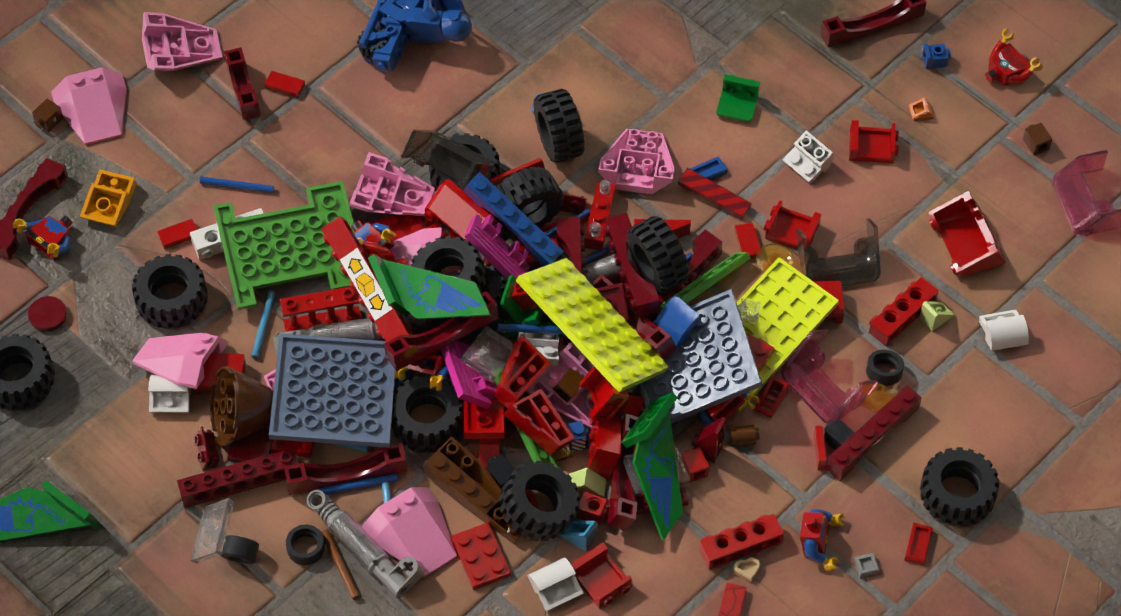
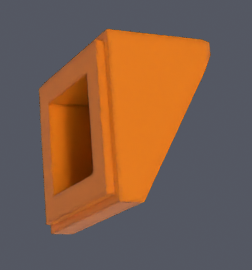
M925 97L909 104L913 120L934 117L931 104Z

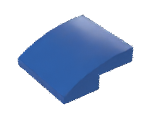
M675 294L662 309L654 324L662 327L672 337L677 348H679L691 337L688 332L701 320V317Z

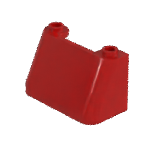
M969 191L928 212L931 217L929 223L932 229L939 231L951 255L953 264L950 267L954 275L958 274L960 277L1007 263L982 210Z

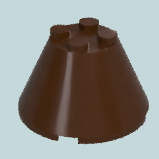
M223 366L219 368L215 375L218 376L217 383L212 384L210 421L212 430H216L218 436L215 437L216 442L221 446H228L270 426L273 391L270 387L231 367Z

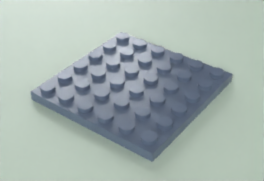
M731 289L690 306L701 317V320L688 332L691 337L664 360L669 367L666 372L639 384L646 407L651 401L671 392L678 397L669 410L671 424L763 386L741 314Z
M280 334L269 439L389 448L395 369L386 357L384 347L386 341Z

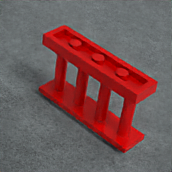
M350 286L280 299L283 317L289 316V319H283L285 332L310 329L312 326L362 319L359 306L354 307V304H360L358 292H354ZM346 306L344 309L335 310V308ZM327 310V312L316 314V311ZM308 313V315L297 317L299 314Z

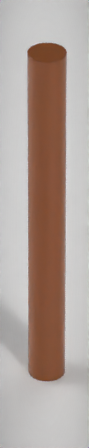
M325 529L321 532L352 600H357L360 598V595L329 530Z

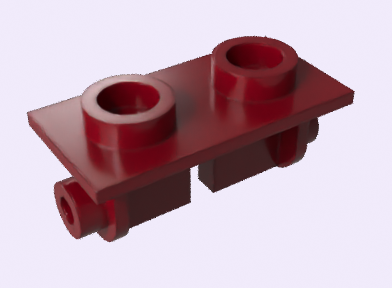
M563 194V206L559 209L560 211L579 214L585 210L587 198Z
M201 426L198 433L195 434L194 443L198 448V462L201 463V469L204 471L207 465L217 467L219 457L217 449H210L216 447L214 433L211 430L204 431L203 426Z

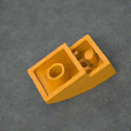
M99 169L95 183H92L80 218L116 227L138 184L135 178Z

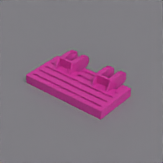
M476 214L471 218L464 237L507 280L511 275L518 278L519 275L527 273L530 268L525 262L528 251L524 249L519 252L520 243L518 241L512 243L509 248V245L499 236L502 225L497 223L493 226L494 217L491 214L484 220Z
M454 341L441 348L458 398L485 409L492 405L490 399L496 398L494 396L496 389H494V380L482 376L480 370L485 369L488 365L483 360V351L459 341Z

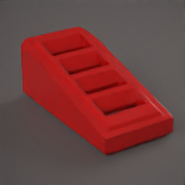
M771 376L759 399V404H756L754 410L772 418L789 391L790 384L775 376ZM776 386L782 390L779 392L773 389V387ZM772 392V393L778 395V397L775 398V397L769 395V393ZM766 398L774 401V405L765 401ZM764 404L772 409L768 411L761 406Z

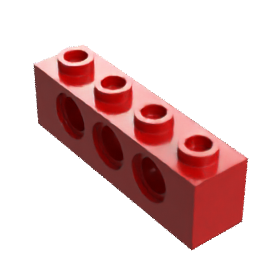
M922 277L917 281L911 282L904 293H899L892 304H887L879 316L875 315L870 320L869 333L883 345L887 346L920 316L922 304L925 301L936 302L939 290Z
M774 514L762 515L752 522L746 521L733 529H724L714 536H705L700 540L699 551L710 570L783 543L784 532ZM759 531V532H762L763 534H762V535H758V534H756L755 532ZM742 538V539H744L745 541L740 542V541H737L736 539ZM719 545H724V546H726V548H723V549H722V548H719L718 546H719Z

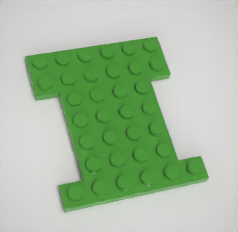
M343 181L306 188L309 205L236 219L232 202L213 205L237 310L257 307L253 289L324 275L328 276L331 290L350 287V278L346 277L341 271L340 267L342 264L333 257L331 253L333 249L331 245L328 246L324 241V233L321 230L339 216L344 218L350 227L354 223Z

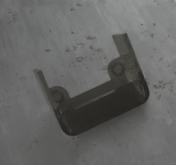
M413 129L401 155L402 158H412L414 160L413 163L418 166L430 165L458 180L461 190H464L466 185L479 172L486 177L495 164L490 159L434 130Z
M870 218L866 219L868 237L859 238L854 243L853 254L819 259L815 248L807 246V237L800 229H796L798 257L803 275L811 281H841L842 287L877 281L881 275L878 227Z

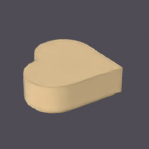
M749 558L746 561L738 560L734 564V573L749 583H752L760 570V562L756 558Z

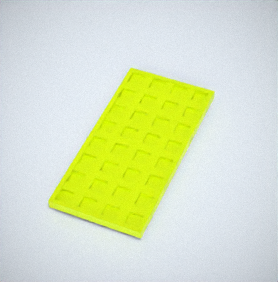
M780 257L737 302L742 320H747L743 322L746 332L774 347V352L759 373L763 386L749 391L750 396L756 395L764 387L771 376H774L839 304L838 299ZM746 399V402L736 410L740 413L747 405Z
M567 258L519 275L516 279V282L619 393L666 372L669 368L663 359L651 349L650 345L638 335L637 331L625 321L624 317L606 301L599 291L591 285L586 277Z

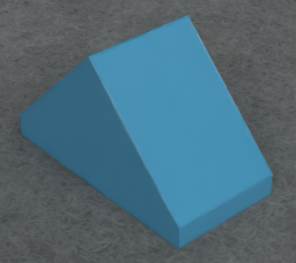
M573 520L567 530L560 535L582 550L587 551L597 538L598 524L596 521Z

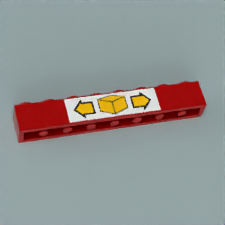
M339 216L323 227L321 230L324 233V241L328 246L331 245L333 257L342 264L340 267L341 271L346 277L350 278L351 282L349 284L354 292H358L360 296L358 300L369 311L367 316L372 323L377 325L378 329L376 331L381 339H385L388 342L400 335H413L401 313L388 305L368 256L348 222Z

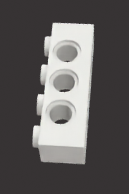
M259 208L236 216V219L263 214V211ZM217 223L190 232L191 241L199 260L224 252Z

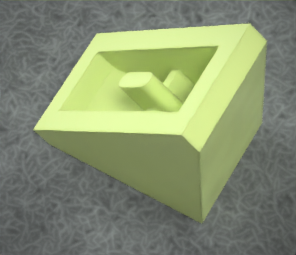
M925 301L922 304L919 319L931 331H934L951 319L954 314L942 302Z
M588 468L569 474L572 477V483H576L578 487L576 492H579L580 496H583L585 491L604 498L605 478Z

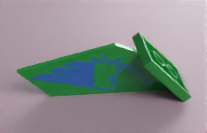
M375 254L368 257L388 305L406 317L412 314L416 319L421 320L491 316L476 282L383 260Z
M673 392L651 401L621 442L626 448L636 444L632 463L661 541L667 537L683 513L669 415L670 408L678 398Z
M47 480L41 485L45 491L25 487L0 499V542L91 526L97 531L102 525L90 512Z

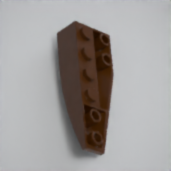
M451 436L425 463L423 473L464 508L484 523L488 522L490 527L515 543L521 537V533L511 529L512 525L510 523L507 524L504 520L505 514L502 515L499 497L501 496L500 487L482 462Z

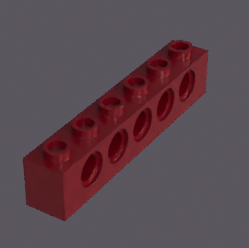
M294 448L179 479L177 484L183 506L188 508L286 480L284 466L298 464Z

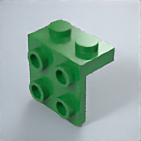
M725 74L716 115L747 123L751 122L759 97L760 82Z
M514 275L509 276L500 302L501 306L517 324H540L544 311L540 307L523 311L511 297L517 278Z

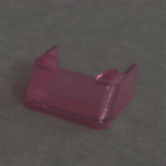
M1107 150L1080 155L1053 177L1052 185L1072 231L1078 236H1087L1121 228V209L1115 210L1113 205L1107 200L1095 201L1083 175L1103 170L1108 155Z
M827 329L809 332L783 367L782 378L790 384V387L824 423L828 424L836 421L838 418H843L860 406L878 382L876 380L859 382L856 387L849 388L844 393L820 368L825 362V353L819 345L829 333Z

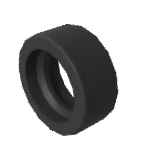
M877 350L868 357L867 377L875 384L881 386L897 384L902 378L904 361L899 354L891 350ZM886 363L893 366L896 371L882 372L874 365Z
M308 524L293 528L286 538V549L290 559L300 565H311L317 562L325 551V542L321 531L315 526ZM302 536H311L316 539L317 548L310 553L301 554L295 551L293 544Z

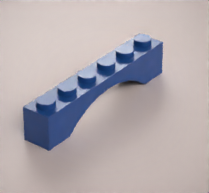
M480 172L466 185L463 191L477 205L483 207L502 221L520 239L531 256L541 266L552 264L562 254L563 250Z

